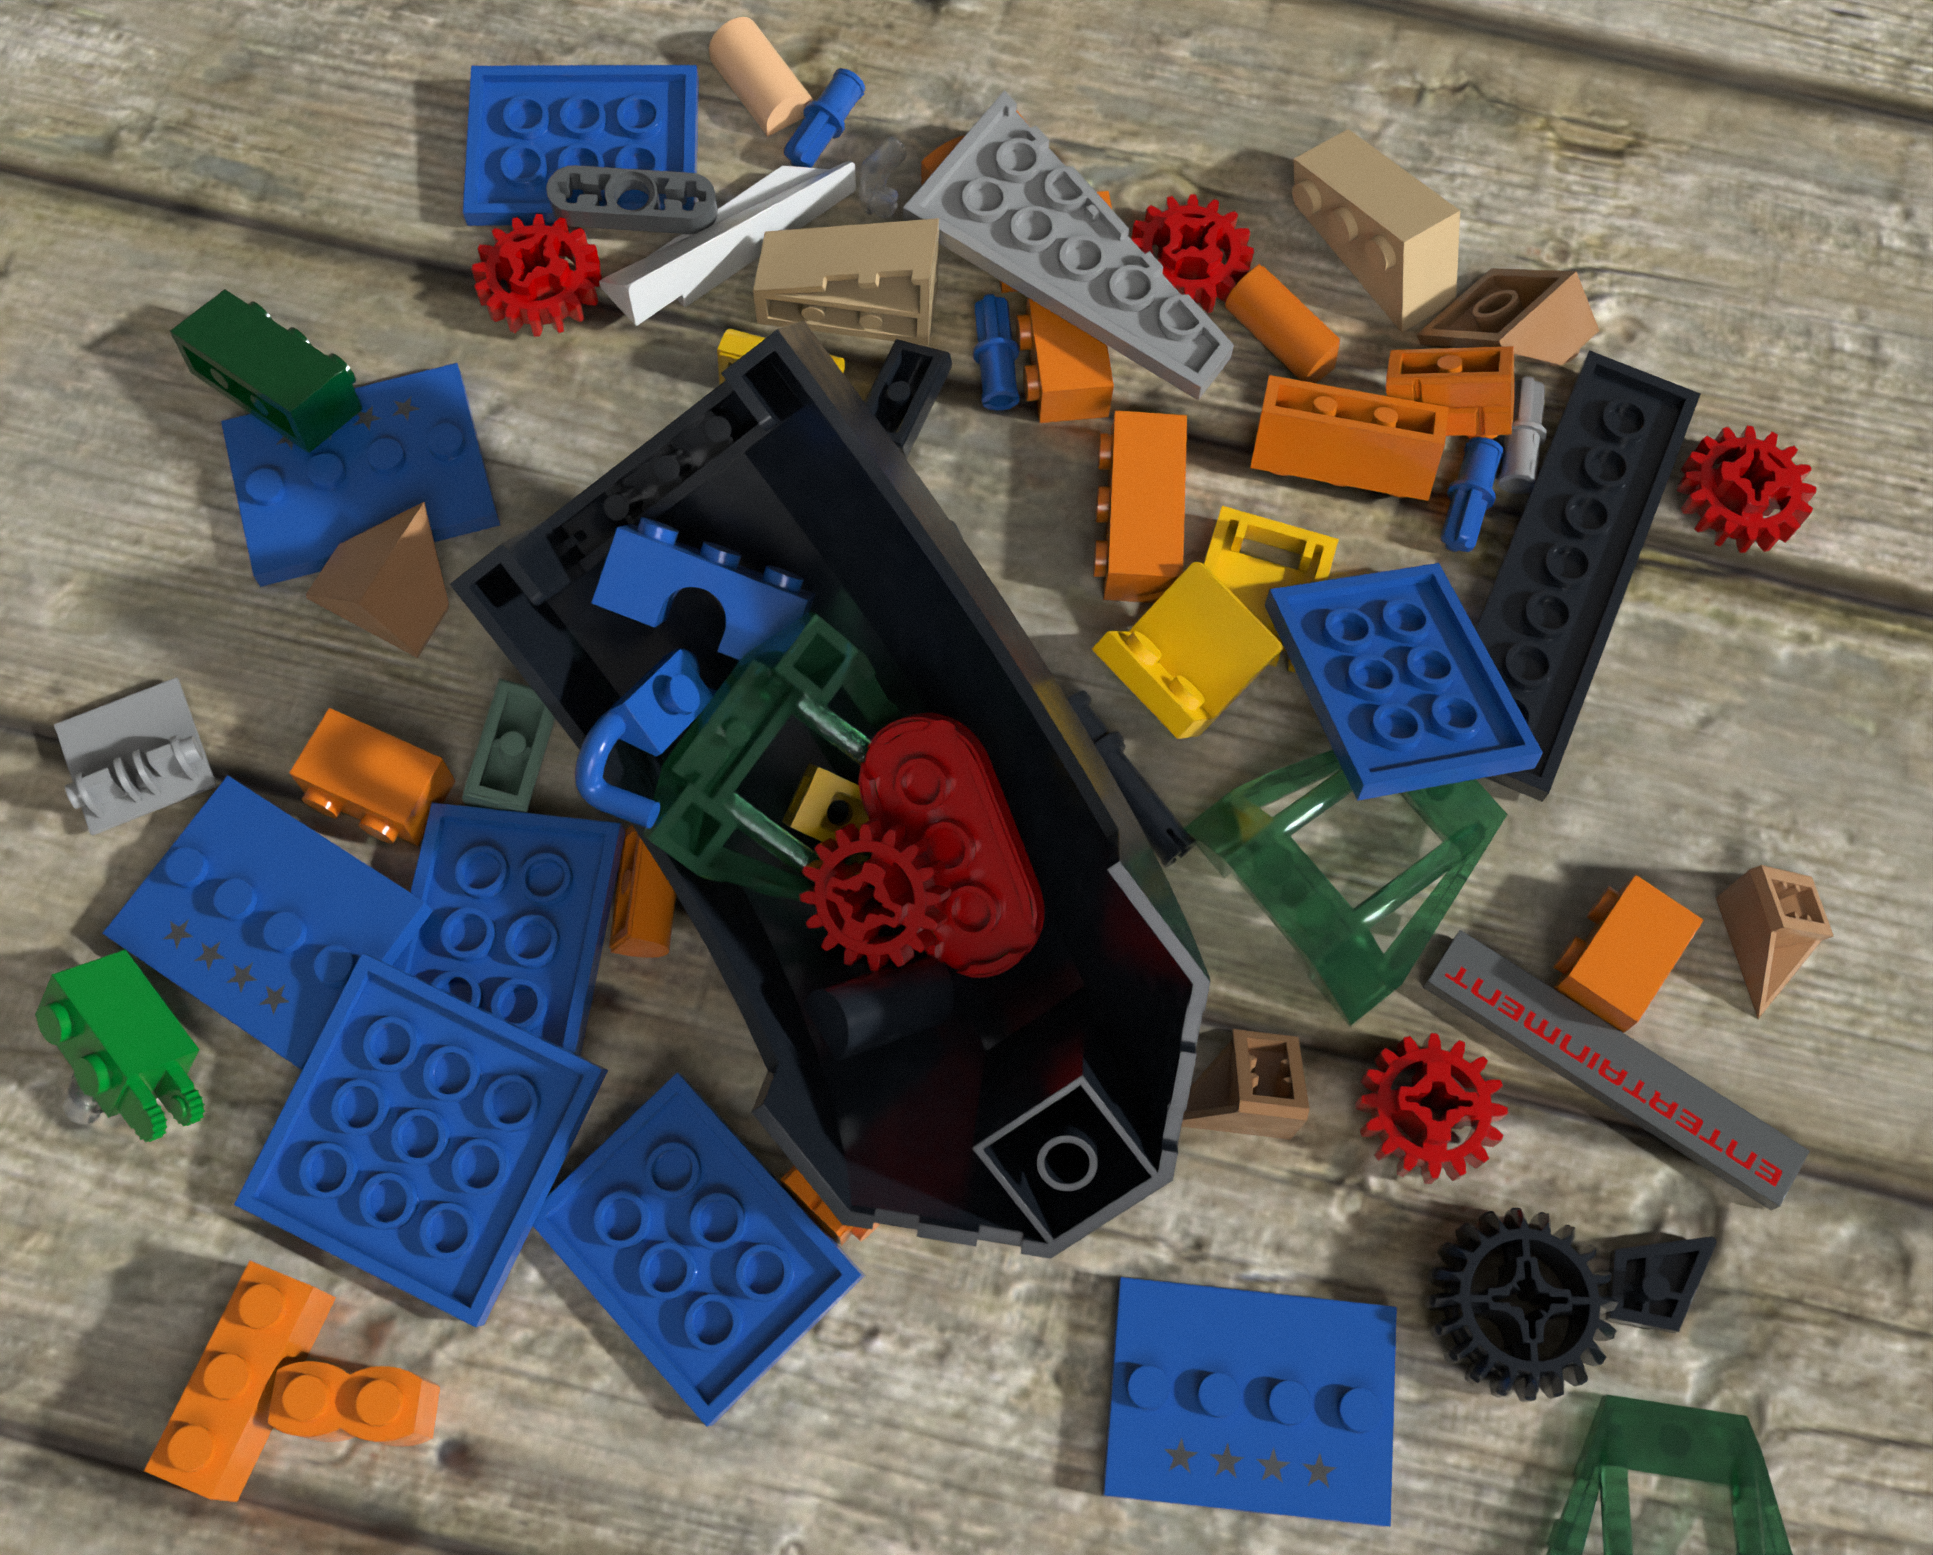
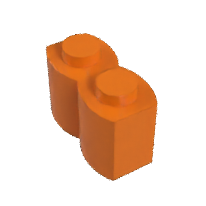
M304 1361L292 1363L276 1371L267 1423L283 1433L321 1442H339L357 1437L387 1446H414L433 1439L440 1386L422 1376L390 1366L369 1367L353 1373L323 1362Z

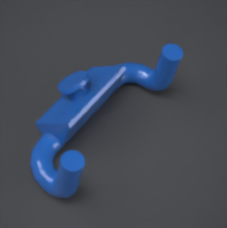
M674 649L650 669L591 727L577 757L574 773L576 787L583 799L594 808L650 829L658 818L660 812L659 802L613 786L603 778L608 755L617 740L621 739L654 756H658L701 712L745 727L750 720L753 704L707 687L700 678V665L695 654L685 649Z

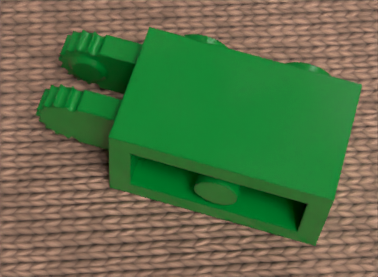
M126 949L51 975L35 1013L39 1030L47 1042L58 1047L73 1068L75 1079L80 1089L87 1096L93 1097L108 1118L121 1114L129 1127L135 1130V1135H138L140 1140L143 1139L145 1143L163 1137L166 1134V1128H168L166 1125L167 1119L164 1116L165 1112L162 1111L161 1105L157 1104V1098L166 1110L172 1113L173 1119H176L178 1124L181 1123L182 1126H189L204 1118L205 1104L202 1101L203 1097L200 1096L199 1090L194 1088V1083L187 1075L199 1052V1048Z

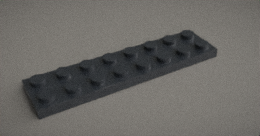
M1590 350L1586 355L1537 473L1536 482L1528 495L1475 626L1480 639L1543 753L1534 769L1485 777L1486 779L1541 802L1550 793L1701 393Z

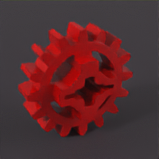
M1190 194L1187 205L1179 206L1176 199L1170 196L1166 198L1163 212L1152 205L1147 207L1145 221L1136 220L1133 224L1131 239L1144 254L1150 251L1153 256L1152 248L1156 244L1159 247L1157 256L1160 259L1158 261L1163 266L1162 274L1180 294H1189L1196 303L1201 304L1207 313H1211L1214 310L1216 297L1226 303L1233 288L1250 270L1254 248L1247 245L1251 232L1249 228L1235 229L1238 218L1237 212L1232 211L1224 216L1217 213L1219 201L1213 199L1205 208L1198 206L1196 194ZM1221 249H1223L1226 256V265L1221 262L1223 257Z
M536 214L533 225L524 226L523 222L516 217L512 219L513 231L506 234L498 228H494L491 231L495 242L494 246L479 244L477 250L481 262L472 264V272L476 281L474 286L481 306H487L490 318L494 322L503 320L506 317L510 332L516 334L524 324H529L534 337H540L543 325L552 324L553 328L558 333L564 332L563 319L570 316L578 322H582L585 319L581 306L582 303L597 305L598 297L595 287H599V281L603 279L595 244H588L585 231L582 228L569 233L565 218L560 217L552 226H546L543 215ZM565 257L569 258L574 263V265L576 266L575 271L570 270L568 260H565ZM501 279L507 281L508 288L511 290L510 294L502 288Z
M1747 425L1738 438L1729 427L1722 428L1715 440L1709 436L1704 437L1680 469L1685 475L1677 485V492L1690 495L1681 507L1682 513H1697L1701 519L1694 528L1697 533L1706 531L1709 528L1716 531L1714 542L1716 546L1721 547L1728 538L1736 540L1739 553H1746L1755 541L1763 552L1770 551L1778 540L1785 543L1789 541L1813 511L1808 502L1816 494L1817 488L1811 484L1802 483L1811 472V466L1807 464L1795 465L1792 458L1798 449L1794 445L1784 450L1776 447L1778 434L1771 432L1763 441L1756 439V432L1753 426ZM1721 463V465L1718 467V469H1713V468H1712V467H1714L1715 465ZM1774 509L1780 510L1779 513L1771 517L1763 518V516H1769Z
M872 818L863 823L860 832L853 823L848 824L835 831L836 840L828 838L814 848L821 860H815L803 868L802 873L808 879L814 881L815 886L800 894V901L807 904H815L817 913L806 921L807 927L818 928L824 926L828 935L824 938L821 947L828 951L838 944L846 948L844 964L852 966L864 955H867L871 971L880 970L888 964L890 958L897 967H900L914 957L913 949L922 953L931 946L935 939L929 930H937L947 921L948 916L935 908V904L941 903L951 895V888L935 885L933 876L938 874L945 865L943 861L926 863L922 855L929 844L927 839L922 838L912 845L904 842L906 825L902 823L891 827L885 835L883 834L879 818ZM872 852L871 858L865 861L863 865L857 862L850 866L845 864V861L852 854ZM867 885H873L875 887V890L873 888L868 887ZM875 899H876L878 902H881V903H883V904H882V905L877 904V903L875 902ZM901 924L906 926L905 930L899 934L878 936L879 930L886 925L893 928Z
M1431 1033L1424 1040L1421 1049L1418 1048L1411 1036L1404 1037L1397 1044L1398 1056L1385 1048L1374 1059L1381 1071L1368 1069L1360 1080V1083L1373 1092L1362 1095L1355 1102V1109L1364 1113H1371L1372 1119L1359 1130L1361 1136H1379L1382 1144L1377 1148L1374 1154L1375 1158L1379 1161L1393 1153L1399 1158L1397 1175L1404 1177L1415 1166L1421 1167L1424 1183L1432 1184L1439 1178L1441 1168L1443 1167L1447 1176L1452 1181L1458 1180L1466 1174L1465 1161L1477 1169L1489 1159L1483 1146L1494 1147L1503 1139L1504 1135L1497 1128L1490 1125L1492 1122L1500 1121L1508 1114V1107L1492 1103L1491 1096L1503 1087L1501 1080L1495 1079L1484 1081L1480 1073L1485 1068L1488 1060L1482 1056L1471 1063L1463 1058L1465 1042L1458 1040L1446 1051L1441 1049V1041L1436 1033ZM1416 1067V1074L1412 1077V1087L1400 1086L1397 1090H1391L1395 1078L1400 1073ZM1452 1077H1454L1463 1086V1088ZM1426 1096L1430 1097L1432 1108L1442 1110V1113H1444L1437 1120L1432 1119L1430 1108L1420 1106L1419 1104ZM1395 1124H1398V1126L1411 1138L1412 1142H1410L1401 1134V1132L1397 1129ZM1465 1126L1471 1127L1467 1138L1460 1146L1447 1150V1143L1451 1141V1129L1461 1130Z

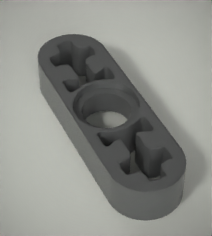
M571 165L562 167L554 172L549 178L546 188L556 219L560 217L565 218L567 226L696 234L712 226L718 215L716 195L712 183L706 177L696 173ZM573 190H583L584 194L578 196L577 203L567 202L566 199L571 198ZM601 190H605L607 206H600L599 201H602ZM629 190H640L649 196L647 203L637 210L623 209L617 204V200L624 192ZM658 194H666L667 199H664L665 210H660ZM688 197H697L699 202H695L693 210H683L682 206L686 205Z

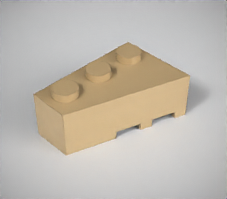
M1349 129L1294 158L1292 196L1296 207L1401 333L1438 313L1456 300L1460 210Z
M939 218L766 231L764 233L753 288L757 324L785 327L805 321L811 331L887 341L899 339L928 346L938 290Z

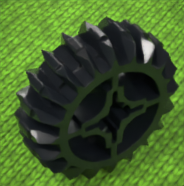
M1511 1208L1505 1213L1503 1222L1493 1211L1485 1212L1478 1218L1479 1230L1468 1222L1458 1227L1455 1233L1459 1245L1445 1242L1437 1250L1441 1260L1448 1267L1435 1266L1427 1274V1279L1432 1284L1444 1289V1293H1437L1426 1297L1424 1306L1431 1311H1444L1446 1319L1431 1326L1430 1334L1434 1338H1441L1451 1334L1456 1345L1445 1352V1360L1452 1364L1467 1356L1471 1360L1465 1373V1380L1472 1385L1479 1383L1488 1373H1491L1489 1387L1492 1396L1498 1398L1506 1396L1514 1384L1515 1392L1521 1402L1536 1400L1539 1387L1549 1399L1564 1395V1380L1574 1387L1587 1382L1588 1375L1584 1364L1595 1367L1602 1365L1607 1358L1595 1341L1611 1340L1617 1332L1611 1324L1601 1320L1600 1315L1615 1311L1619 1302L1609 1296H1599L1597 1288L1609 1282L1612 1273L1607 1270H1599L1592 1273L1586 1263L1595 1257L1597 1247L1587 1245L1575 1251L1570 1246L1575 1238V1227L1565 1225L1552 1235L1549 1213L1540 1212L1534 1215L1528 1225L1521 1208ZM1504 1249L1505 1264L1498 1267L1499 1276L1496 1287L1487 1288L1481 1292H1470L1474 1272L1482 1258L1490 1251ZM1537 1258L1555 1273L1564 1289L1554 1288L1545 1282L1540 1275ZM1517 1292L1519 1300L1530 1301L1531 1305L1546 1306L1524 1315L1522 1308L1511 1306L1510 1303H1500L1497 1301ZM1559 1316H1569L1567 1332L1559 1348L1546 1360L1538 1361L1537 1344L1544 1342V1325L1547 1320ZM1475 1318L1487 1319L1498 1327L1502 1334L1504 1349L1511 1350V1356L1498 1349L1488 1340Z

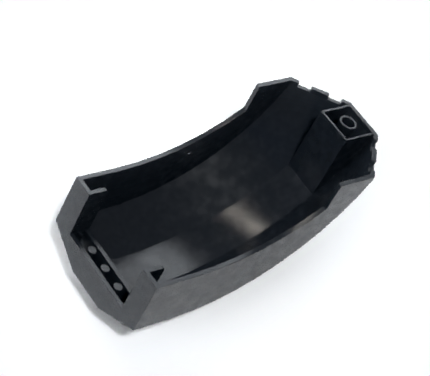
M801 321L774 331L725 369L721 374L726 380L549 518L500 544L449 585L539 696L579 750L595 722L666 654L674 649H685L695 654L700 665V678L707 687L753 704L750 720L745 727L701 712L658 756H654L618 739L608 755L603 778L607 783L654 800L660 804V812L653 827L648 829L632 822L631 824L666 876L706 944L740 1009L768 1070L751 1111L752 1114L842 1225L871 1230L874 1223L915 1229L917 1230V1237L975 1247L977 1246V1240L1021 1247V1254L1051 1259L1173 1181L1178 1156L1179 1136L1184 1111L1187 1109L1197 1056L1196 1046L1210 987V976L1187 920L1141 826L1052 673L997 588L933 495L805 321ZM642 517L652 519L677 529L679 533L676 541L699 550H701L704 541L715 543L741 554L739 565L763 574L766 566L769 565L802 577L804 581L801 589L816 595L789 668L780 676L717 652L726 628V615L720 601L712 593L701 588H683L674 599L667 621L656 627L592 604L591 602L617 527L627 524L638 526ZM934 713L955 719L970 729L988 753L1043 895V927L1031 951L1012 968L998 975L982 978L969 977L956 973L959 969L952 968L943 962L942 964L952 980L954 1005L952 1011L942 1024L837 1061L803 1007V1004L814 990L871 972L867 961V955H864L852 966L844 964L846 948L838 944L834 948L825 951L821 947L824 938L828 935L825 927H807L806 921L817 913L815 904H807L800 901V894L815 886V882L808 879L802 871L804 866L815 860H821L814 848L822 841L789 827L782 820L809 763L859 785L861 763L865 762L866 754L870 749L868 746L882 728L913 714ZM836 800L829 805L827 817L831 823L838 824L847 818L849 810L846 802ZM865 852L862 859L851 855L845 861V864L850 866L857 862L863 865L865 861L871 858L872 852ZM867 885L868 887L873 888L875 890V887L873 885ZM875 899V902H876L877 904H879V905H882V904H883V903H881V902H878V901ZM901 924L893 928L886 925L879 930L878 936L899 934L905 930L906 926ZM913 949L914 957L927 954L925 951L920 953ZM890 958L888 964H886L884 967L895 963Z

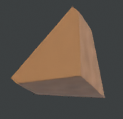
M425 502L340 543L306 593L308 600L416 658L419 657L449 609V601Z
M1764 865L1749 869L1716 897L1758 1019L1821 941L1834 937L1813 878Z
M1233 1029L1231 1041L1191 1085L1187 1109L1184 1111L1181 1127L1291 1140L1306 1123L1310 1109L1299 1038L1296 1036Z

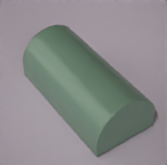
M499 678L462 794V800L467 806L528 812L555 722V717L530 686Z

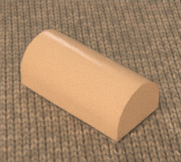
M738 17L722 25L710 41V61L768 137L805 118L804 109L810 101H814L756 23L748 17Z

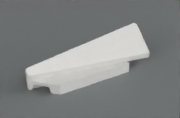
M848 161L831 169L782 165L720 207L716 221L712 226L696 234H680L646 258L606 276L599 281L600 287L635 326L654 315L675 299L684 307H687L760 257L766 231L800 229L856 191L855 164L852 161Z

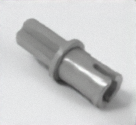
M1523 376L1522 380L1514 381L1512 435H1498L1504 450L1499 487L1504 491L1515 494H1525L1531 491L1538 477L1537 468L1540 446L1547 440V431L1542 426L1545 387L1543 383L1534 381V378L1530 376Z

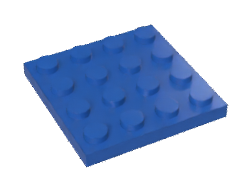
M362 953L234 1205L474 1327L483 1326L600 1089L608 1069L372 955Z

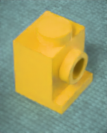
M809 763L782 822L823 842L828 838L836 840L835 831L851 823L860 832L861 825L869 821V818L861 800L859 785ZM836 800H843L846 802L849 810L847 818L838 824L831 823L827 817L829 805ZM865 852L855 853L852 855L859 859H862Z

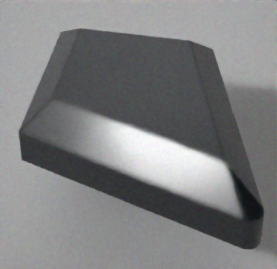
M1710 1236L1612 1250L1609 1272L1612 1275L1611 1280L1608 1282L1607 1296L1616 1299L1619 1303L1615 1311L1606 1313L1605 1320L1669 1333L1679 1332L1716 1246V1239Z

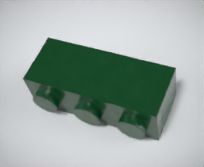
M226 289L170 330L191 374L308 453L313 451L363 410L353 387V384L356 382L355 375L342 358L334 353L327 356L313 347L310 341L298 329L294 327L284 328L273 321L271 316L258 303L251 301L247 304Z

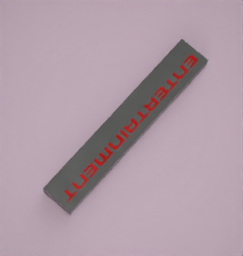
M1459 930L1423 986L1424 989L1769 1210H1774L1781 1206L1810 1152L1805 1147L1462 930Z

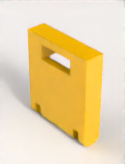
M1222 506L1204 565L1281 642L1265 608L1269 589L1328 580L1339 539ZM1243 539H1249L1300 554L1301 558L1297 570L1239 553ZM1280 654L1269 664L1270 666H1277ZM1289 658L1288 671L1296 673Z

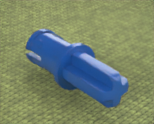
M843 68L837 69L833 74L834 77L818 100L810 101L806 105L804 120L784 147V155L791 161L792 166L812 168L830 140L840 137L845 130V118L857 101L862 98L866 90L863 81L854 72Z
M994 294L984 295L982 300L976 302L974 307L978 343L973 348V359L976 363L980 364L983 406L989 410H1006L1019 403L1014 362L1019 356V346L1012 340L1008 301L1005 297H995Z
M1476 437L1466 443L1464 448L1465 454L1457 480L1451 482L1448 487L1447 496L1450 500V505L1440 538L1449 551L1470 552L1474 549L1485 511L1491 508L1495 502L1496 496L1492 487L1504 450L1498 442L1492 439Z

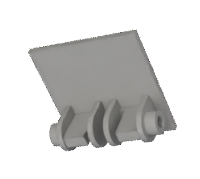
M177 677L54 724L73 781L65 785L67 796L75 809L82 808L92 836L217 787L181 683Z

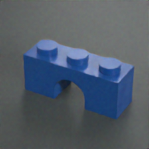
M642 517L638 526L627 524L617 527L591 602L592 604L656 627L667 621L674 599L683 588H701L712 593L720 601L725 611L726 628L717 652L780 676L789 668L816 595L801 589L804 581L802 577L769 565L766 566L763 574L739 565L741 554L715 543L704 541L701 550L678 542L676 541L679 533L677 529L652 519Z

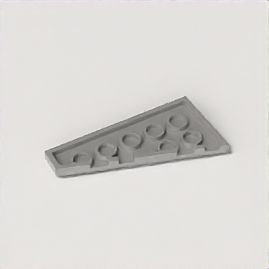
M1004 90L903 207V221L939 218V244L1186 394L1199 400L1231 359L1234 344L1189 294L1182 295L1162 274V264L1150 251L1146 254L1141 251L1128 236L1129 228L1073 166H1065L1049 148V139L1036 125L1031 128L1016 112L1017 103Z

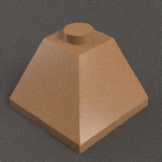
M1491 268L1416 336L1421 345L1438 348L1513 346L1514 361L1559 366L1573 360L1579 354L1580 348L1599 332V328L1577 271Z

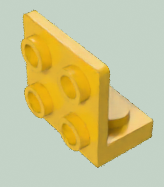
M1193 562L1129 631H1107L1094 645L1092 650L1177 739L1200 736L1283 650V644L1203 563Z

